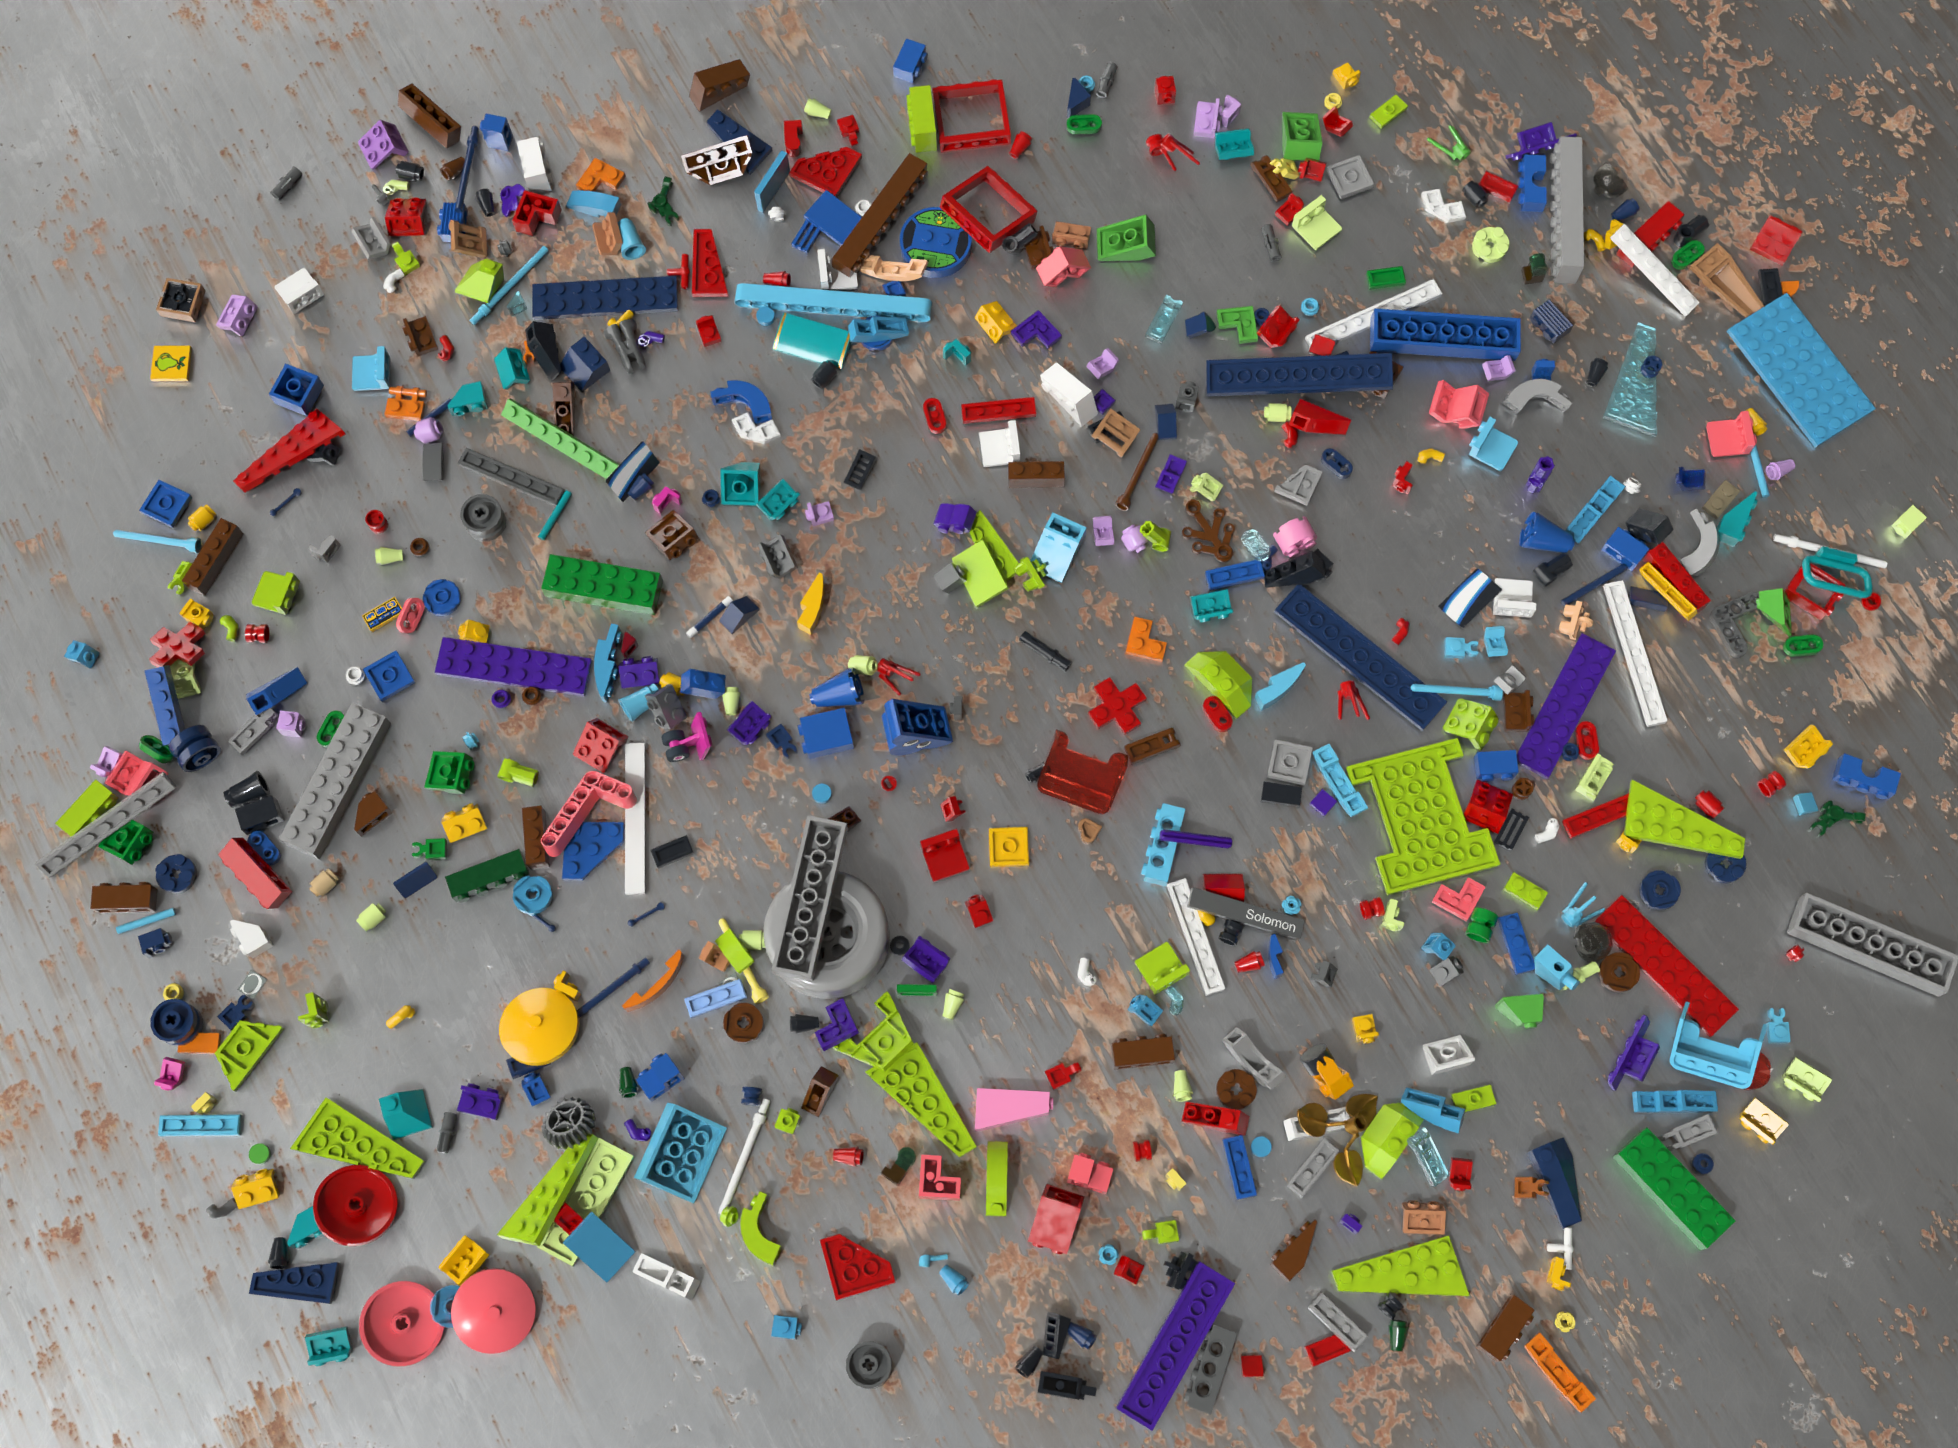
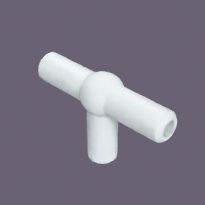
M1564 1228V1244H1547L1548 1252L1564 1253L1566 1270L1572 1269V1253L1574 1251L1572 1228Z

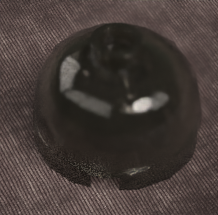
M1604 163L1600 166L1593 176V183L1595 185L1593 190L1599 197L1603 195L1608 199L1617 198L1625 193L1628 187L1624 180L1619 178V173L1609 163Z
M1589 922L1578 925L1575 929L1573 936L1574 939L1577 938L1578 945H1575V948L1584 961H1600L1611 952L1613 946L1612 935L1604 925L1597 922Z

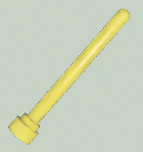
M721 918L719 920V925L723 933H725L730 927L726 919ZM749 966L743 972L753 990L751 997L755 1004H759L767 1000L769 995L766 989L759 986Z

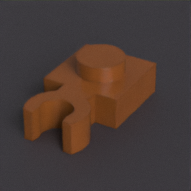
M1515 1177L1514 1198L1537 1199V1194L1548 1196L1549 1192L1543 1191L1542 1186L1549 1184V1181L1537 1180L1535 1177Z

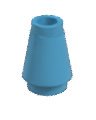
M948 1265L944 1266L939 1272L952 1293L960 1295L969 1286L967 1278Z

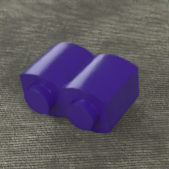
M942 503L939 506L933 524L942 533H968L972 528L977 512L970 505Z

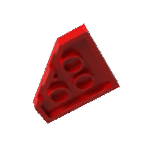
M843 147L835 152L830 153L827 151L815 154V157L807 159L803 157L796 161L789 172V176L822 193L827 190L837 198L861 161L862 154L851 148Z
M841 1234L820 1240L836 1301L896 1283L889 1261L877 1256Z

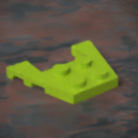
M887 991L874 1003L887 1017L858 1045L849 1038L833 1047L838 1052L882 1071H886L914 1044L891 995Z

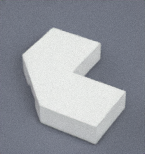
M1440 189L1422 192L1421 196L1425 210L1447 223L1465 220L1466 215L1462 201L1444 204Z
M748 412L732 419V423L741 438L767 444L781 437L773 419L757 427Z

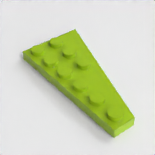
M1634 780L1630 781L1624 835L1626 837L1738 859L1743 858L1745 838Z
M918 1042L913 1044L886 1071L875 1067L865 1071L873 1081L956 1156L960 1158L977 1148Z
M327 1097L290 1148L291 1150L353 1165L369 1166L368 1168L411 1179L416 1177L425 1163L424 1160Z
M590 1134L586 1136L587 1140L580 1142V1145L575 1144L573 1149L568 1147L497 1235L502 1239L540 1246L596 1144L598 1137Z
M1449 1236L1331 1271L1338 1292L1470 1296Z

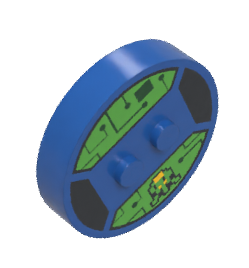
M929 207L917 211L906 220L901 229L900 250L905 263H910L911 259L927 260L928 264L922 275L924 277L943 278L959 271L970 257L972 237L940 207Z

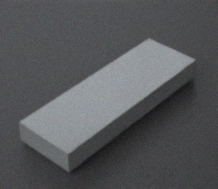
M1324 1137L1286 1185L1303 1198L1340 1150Z
M1323 1292L1308 1307L1354 1353L1369 1338Z

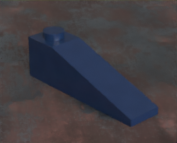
M1564 1137L1527 1152L1538 1179L1549 1181V1184H1544L1542 1187L1545 1192H1549L1547 1198L1562 1229L1581 1222L1574 1161Z

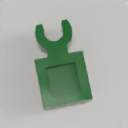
M445 838L426 839V845H422L419 842L412 843L414 848H420L419 852L412 853L414 858H421L425 855L427 860L447 859V840Z

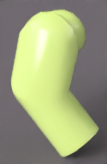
M391 180L383 187V192L386 195H393L398 190L408 191L410 183L407 181Z

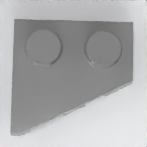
M1304 465L1296 474H1292L1284 483L1276 486L1274 492L1307 506L1322 475V471Z

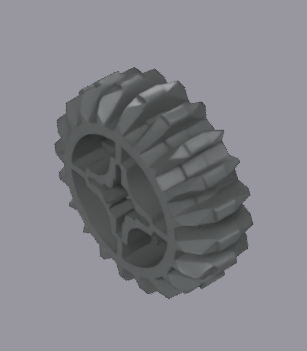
M573 1097L570 1100L564 1098L562 1103L557 1101V1105L551 1107L550 1112H545L546 1118L542 1119L543 1125L541 1126L543 1136L550 1145L557 1149L563 1148L566 1150L568 1146L573 1149L575 1144L580 1145L582 1140H587V1135L592 1134L591 1129L595 1128L594 1122L596 1118L594 1110L585 1100Z

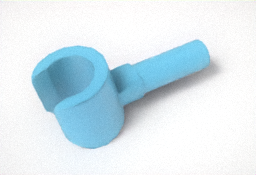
M947 1254L936 1256L923 1255L919 1258V1266L930 1267V1261L948 1259Z

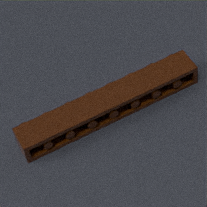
M911 153L907 155L832 257V267L848 277L858 272L863 259L866 260L869 257L871 248L877 246L882 233L888 231L892 219L895 220L898 217L900 208L906 206L911 193L914 194L918 189L919 182L921 180L924 181L927 177L928 171L925 161Z

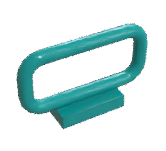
M1822 546L1815 555L1806 556L1802 561L1804 578L1811 586L1858 598H1868L1873 593L1872 579L1868 571L1854 565L1858 561L1857 554ZM1810 563L1859 574L1864 580L1865 591L1815 579L1811 574Z

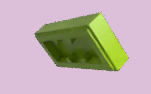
M1395 94L1372 112L1369 118L1382 129L1407 110L1408 105Z
M1491 1085L1451 1094L1453 1105L1465 1109V1112L1496 1105Z

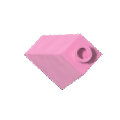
M977 1088L975 1131L980 1132L1046 1116L1049 1114V1110H1053V1098L1049 1097L1050 1092Z

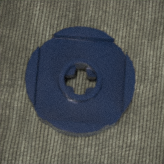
M1708 853L1705 858V868L1708 874H1711L1717 882L1724 884L1733 883L1743 876L1746 870V859L1744 855L1743 858L1738 859ZM1727 859L1730 862L1728 868H1725L1721 861Z
M181 854L166 857L155 868L158 885L163 890L174 894H181L189 890L194 884L195 876H197L195 864ZM175 870L181 871V873L178 874L179 877L177 879L175 877H172V874Z
M1656 870L1647 874L1640 882L1639 892L1641 899L1649 909L1666 910L1678 901L1681 887L1673 875L1671 876L1663 870ZM1657 886L1664 888L1665 891L1662 895L1656 893Z

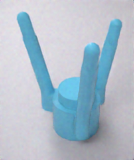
M1587 882L1582 885L1569 905L1562 911L1564 914L1561 917L1570 927H1578L1605 911V908H1602L1581 919L1583 916L1581 912L1596 900V896L1589 899L1579 909L1576 907L1572 909L1587 887Z

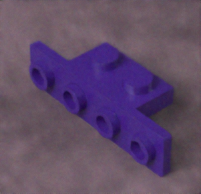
M1552 122L1518 132L1517 137L1521 151L1506 155L1505 157L1506 159L1512 158L1514 161L1523 158L1522 154L1525 153L1529 155L1539 153V149L1545 147V150L1554 148L1555 143H1558L1560 138L1556 139ZM1575 133L1564 137H1577V134Z
M1644 1014L1641 1019L1636 1021L1632 1037H1628L1623 1054L1621 1053L1618 1056L1615 1070L1611 1071L1608 1076V1084L1611 1090H1617L1624 1075L1643 1082L1660 1049L1659 1044L1643 1038L1650 1025L1648 1017Z

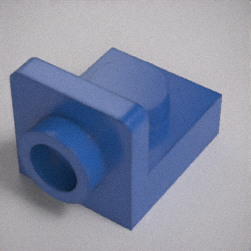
M532 1072L524 1076V1080L521 1081L522 1088L532 1107L551 1098L540 1072L536 1074Z

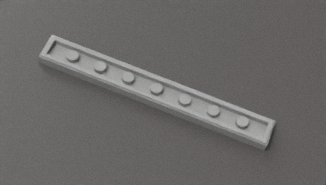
M162 772L36 861L35 865L50 878L176 789V784Z

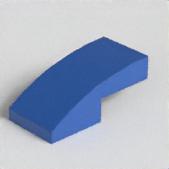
M1275 934L1271 935L1269 939L1268 959L1273 978L1277 979L1282 977L1284 972L1277 959L1283 951Z

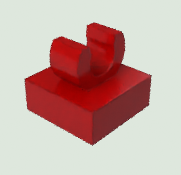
M956 796L949 797L940 804L946 822L953 821L966 812L965 810H960L959 805L963 802L962 800H957Z

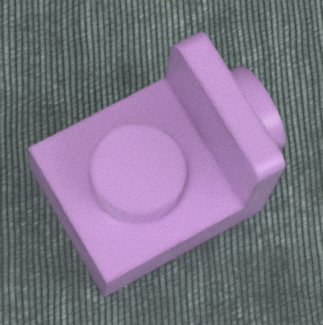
M1229 95L1225 97V109L1221 115V124L1226 128L1235 120L1241 110V103Z
M829 501L811 506V503H807L808 509L805 510L807 521L811 520L813 526L834 521Z

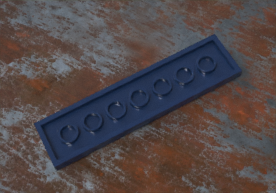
M677 276L532 284V317L534 320L623 315L627 310L632 311L633 314L678 312Z

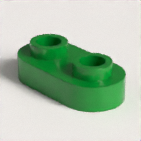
M1094 114L1073 115L1067 119L1066 128L1069 133L1074 135L1095 134L1101 130L1102 120L1098 115Z
M1697 240L1687 243L1674 253L1671 259L1673 267L1679 270L1686 269L1703 255L1705 251L1704 245Z
M1817 635L1792 636L1783 644L1784 652L1791 657L1815 655L1823 648V640ZM1790 645L1794 646L1795 650H1792Z
M332 711L326 716L316 737L321 746L325 748L329 746L345 716L342 712ZM336 720H340L338 724H334ZM331 736L329 741H325L326 737Z
M145 735L140 738L139 748L144 753L163 764L173 761L174 756L169 750V745L163 746L161 740L151 735Z

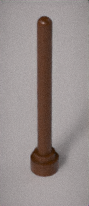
M1157 433L1152 434L1124 494L1119 496L1115 502V506L1120 510L1128 511L1130 508V497L1158 441L1159 436Z

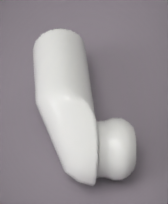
M1549 819L1545 832L1535 834L1538 844L1556 838L1560 827L1557 819Z
M1081 958L1078 977L1084 985L1092 986L1096 983L1097 979L1088 970L1090 960Z

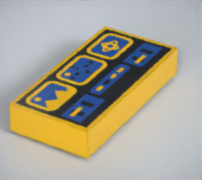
M393 597L365 613L362 617L373 633L397 619L402 607L397 599Z

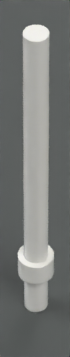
M1775 534L1773 537V541L1787 544L1788 547L1792 548L1800 547L1818 552L1823 546L1799 540L1795 536L1787 537ZM1857 554V562L1884 569L1887 567V561Z
M763 1098L758 1113L754 1115L753 1126L718 1214H721L725 1207L730 1206L760 1127L764 1125L767 1118L765 1115L770 1105V1100Z

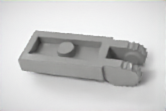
M1707 1114L1676 1127L1671 1132L1657 1138L1660 1141H1665L1669 1137L1674 1136L1677 1143L1666 1146L1669 1151L1717 1134L1718 1131L1710 1115Z

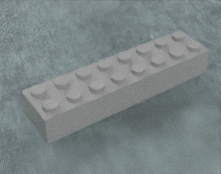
M1560 136L1558 143L1554 145V153L1550 155V164H1553V169L1550 171V180H1553L1550 188V195H1553L1550 205V211H1553V216L1551 217L1550 225L1553 227L1551 243H1553L1554 247L1551 250V259L1554 260V265L1551 267V276H1554V283L1576 284L1584 268L1582 137Z
M355 703L350 704L281 833L280 841L289 847L320 860L391 725V722L385 716Z
M807 815L771 970L773 975L813 983L847 836V823Z
M1805 893L1798 899L1787 930L1789 935L1938 997L1948 992L1958 963V955L1809 893Z

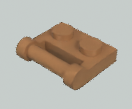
M455 220L450 221L451 251L485 258L487 256L486 228L460 224ZM459 231L476 234L477 237L459 233Z
M1110 408L1091 437L1099 439L1116 451L1118 456L1122 457L1140 429ZM1103 428L1124 442L1123 446H1120L1101 432Z

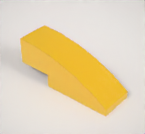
M820 572L800 602L803 613L798 619L797 625L800 630L812 635L817 626L824 603V578Z

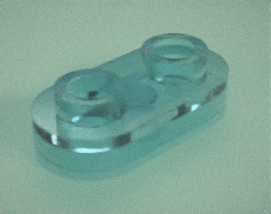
M1247 530L1243 533L1241 541L1251 556L1257 561L1266 560L1270 556L1271 550L1262 536L1256 530Z

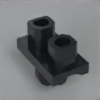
M1181 1252L1179 1257L1173 1256L1171 1263L1168 1261L1164 1262L1163 1265L1168 1268L1166 1276L1170 1277L1166 1286L1176 1290H1183L1188 1281L1185 1278L1187 1271L1193 1272L1198 1263L1193 1259L1194 1255Z

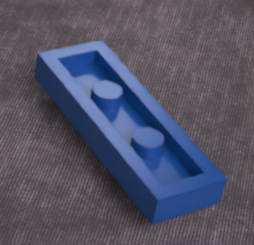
M1260 559L1205 571L1209 591L1256 581L1265 577Z
M1518 912L1499 917L1498 923L1515 975L1534 971L1535 963Z
M1243 1135L1222 1139L1236 1200L1257 1196Z

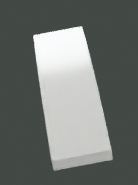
M1346 1107L1326 1110L1328 1115L1326 1123L1342 1122L1350 1119ZM1297 1117L1283 1121L1288 1141L1311 1137L1301 1128ZM1325 1126V1133L1345 1129V1126Z
M642 1253L633 1270V1273L691 1301L701 1281Z

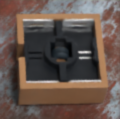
M166 278L162 290L164 295L160 297L156 311L161 317L196 322L206 291L202 284Z

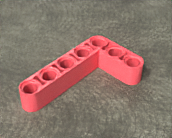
M597 771L586 773L542 836L541 844L550 857H557L563 852L599 798L625 809L634 807L637 798L631 786Z

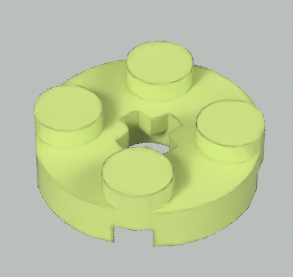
M1486 227L1477 231L1472 242V250L1475 256L1481 257L1488 263L1500 261L1509 248V239L1500 227ZM1488 242L1494 243L1493 248H1491L1490 245L1486 244Z

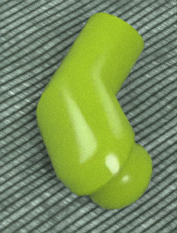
M224 615L220 618V624L228 629L226 640L235 642L239 625L232 616Z

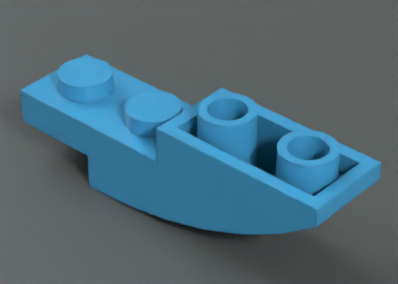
M612 623L606 641L598 639L594 658L597 689L602 701L606 703L608 697H611L613 694V681L618 678L619 669H617L616 663L612 660L616 659V647L621 642L623 636L619 625Z

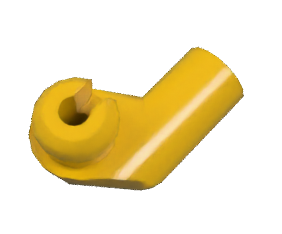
M1587 229L1584 232V239L1586 241L1592 239L1598 252L1607 249L1604 247L1605 242L1602 235L1597 231Z
M627 310L618 321L615 318H611L607 325L617 324L618 328H620L619 323L623 320L632 319L634 314L632 311Z
M1429 448L1420 451L1417 460L1423 464L1429 458L1442 462L1445 453Z
M1198 911L1200 920L1205 926H1211L1215 923L1214 915Z
M404 1005L386 1021V1025L393 1029L406 1017L412 1018L415 1014V1009L411 1008L410 1005Z

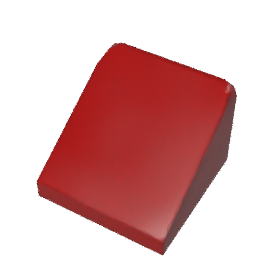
M1315 334L1309 352L1319 356H1329L1333 351L1336 341Z
M1122 1255L1114 1275L1137 1285L1144 1265Z
M1262 1355L1241 1356L1242 1377L1264 1376Z

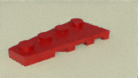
M694 229L692 297H729L712 229Z

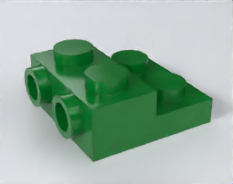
M433 751L424 788L452 794H465L466 789L470 787V771L475 766L473 757L461 752Z
M130 820L102 840L98 847L133 865L134 862L141 858V851L145 845L151 843L154 832L144 825Z

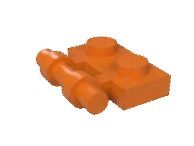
M403 386L389 387V394H395L396 396L395 399H387L384 414L386 418L420 421L424 415L425 403L424 401H419V398H426L427 391L420 390L417 387H413V389L404 388ZM403 396H412V399L404 400Z

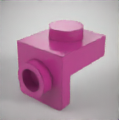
M665 486L653 498L652 505L654 510L661 514L671 500L681 505L683 503L680 497L681 494L674 488L669 489Z
M165 1057L162 1062L160 1078L155 1080L154 1085L167 1091L181 1085L185 1062Z

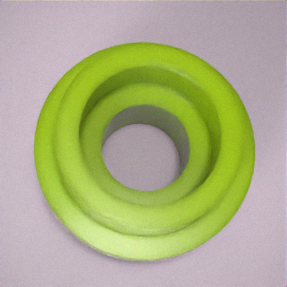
M733 1206L725 1207L721 1212L720 1221L727 1227L737 1222V1208Z

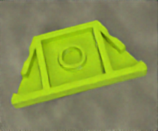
M239 1021L214 1053L233 1091L237 1092L282 1033L283 1027L263 1023H250L248 1021Z

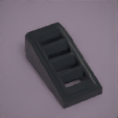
M859 449L844 483L861 491L875 465L877 457ZM861 458H864V459L868 460L869 463L867 464V463L862 462V461H860V460H861ZM858 464L866 467V470L858 468ZM856 470V471L862 473L863 476L860 477V476L854 474V471ZM851 477L860 480L859 484L850 480Z
M1052 1312L1047 1313L1043 1347L1044 1356L1059 1360L1071 1322L1070 1318Z

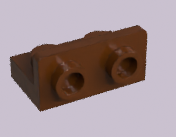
M1043 225L1039 226V231H1037L1039 237L1025 246L1031 269H1036L1041 264V261L1049 257L1054 250L1053 246H1049V233L1044 230Z
M426 316L408 322L407 318L403 319L405 325L402 326L405 336L410 338V341L407 342L411 352L415 351L419 357L438 350Z
M1525 690L1524 693L1503 694L1505 731L1528 732L1531 726L1534 725V714H1531L1533 696H1530V690Z

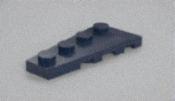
M718 109L706 121L707 126L722 142L748 135L753 151L746 168L749 175L773 151L770 145Z
M339 1262L253 1273L249 1294L332 1304Z

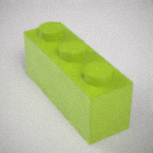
M95 779L55 824L72 837L113 808L119 797Z

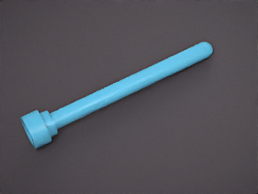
M115 530L113 532L115 537L185 547L189 552L199 553L202 546L201 539L195 537L183 540Z
M1425 684L1411 685V690L1414 692L1488 696V698L1495 701H1501L1503 690L1498 685H1493L1488 689Z

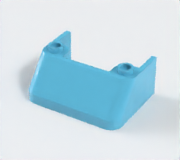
M1685 1002L1670 1056L1672 1067L1740 1089L1748 1088L1753 1080L1768 1025L1763 1024L1759 1040L1745 1038L1741 1041L1739 1048L1699 1037V1025L1692 1020L1686 1019L1690 1002Z

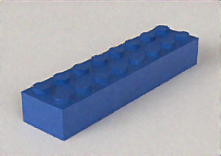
M1374 308L1370 317V351L1501 360L1506 355H1510L1512 361H1516L1521 352V318Z

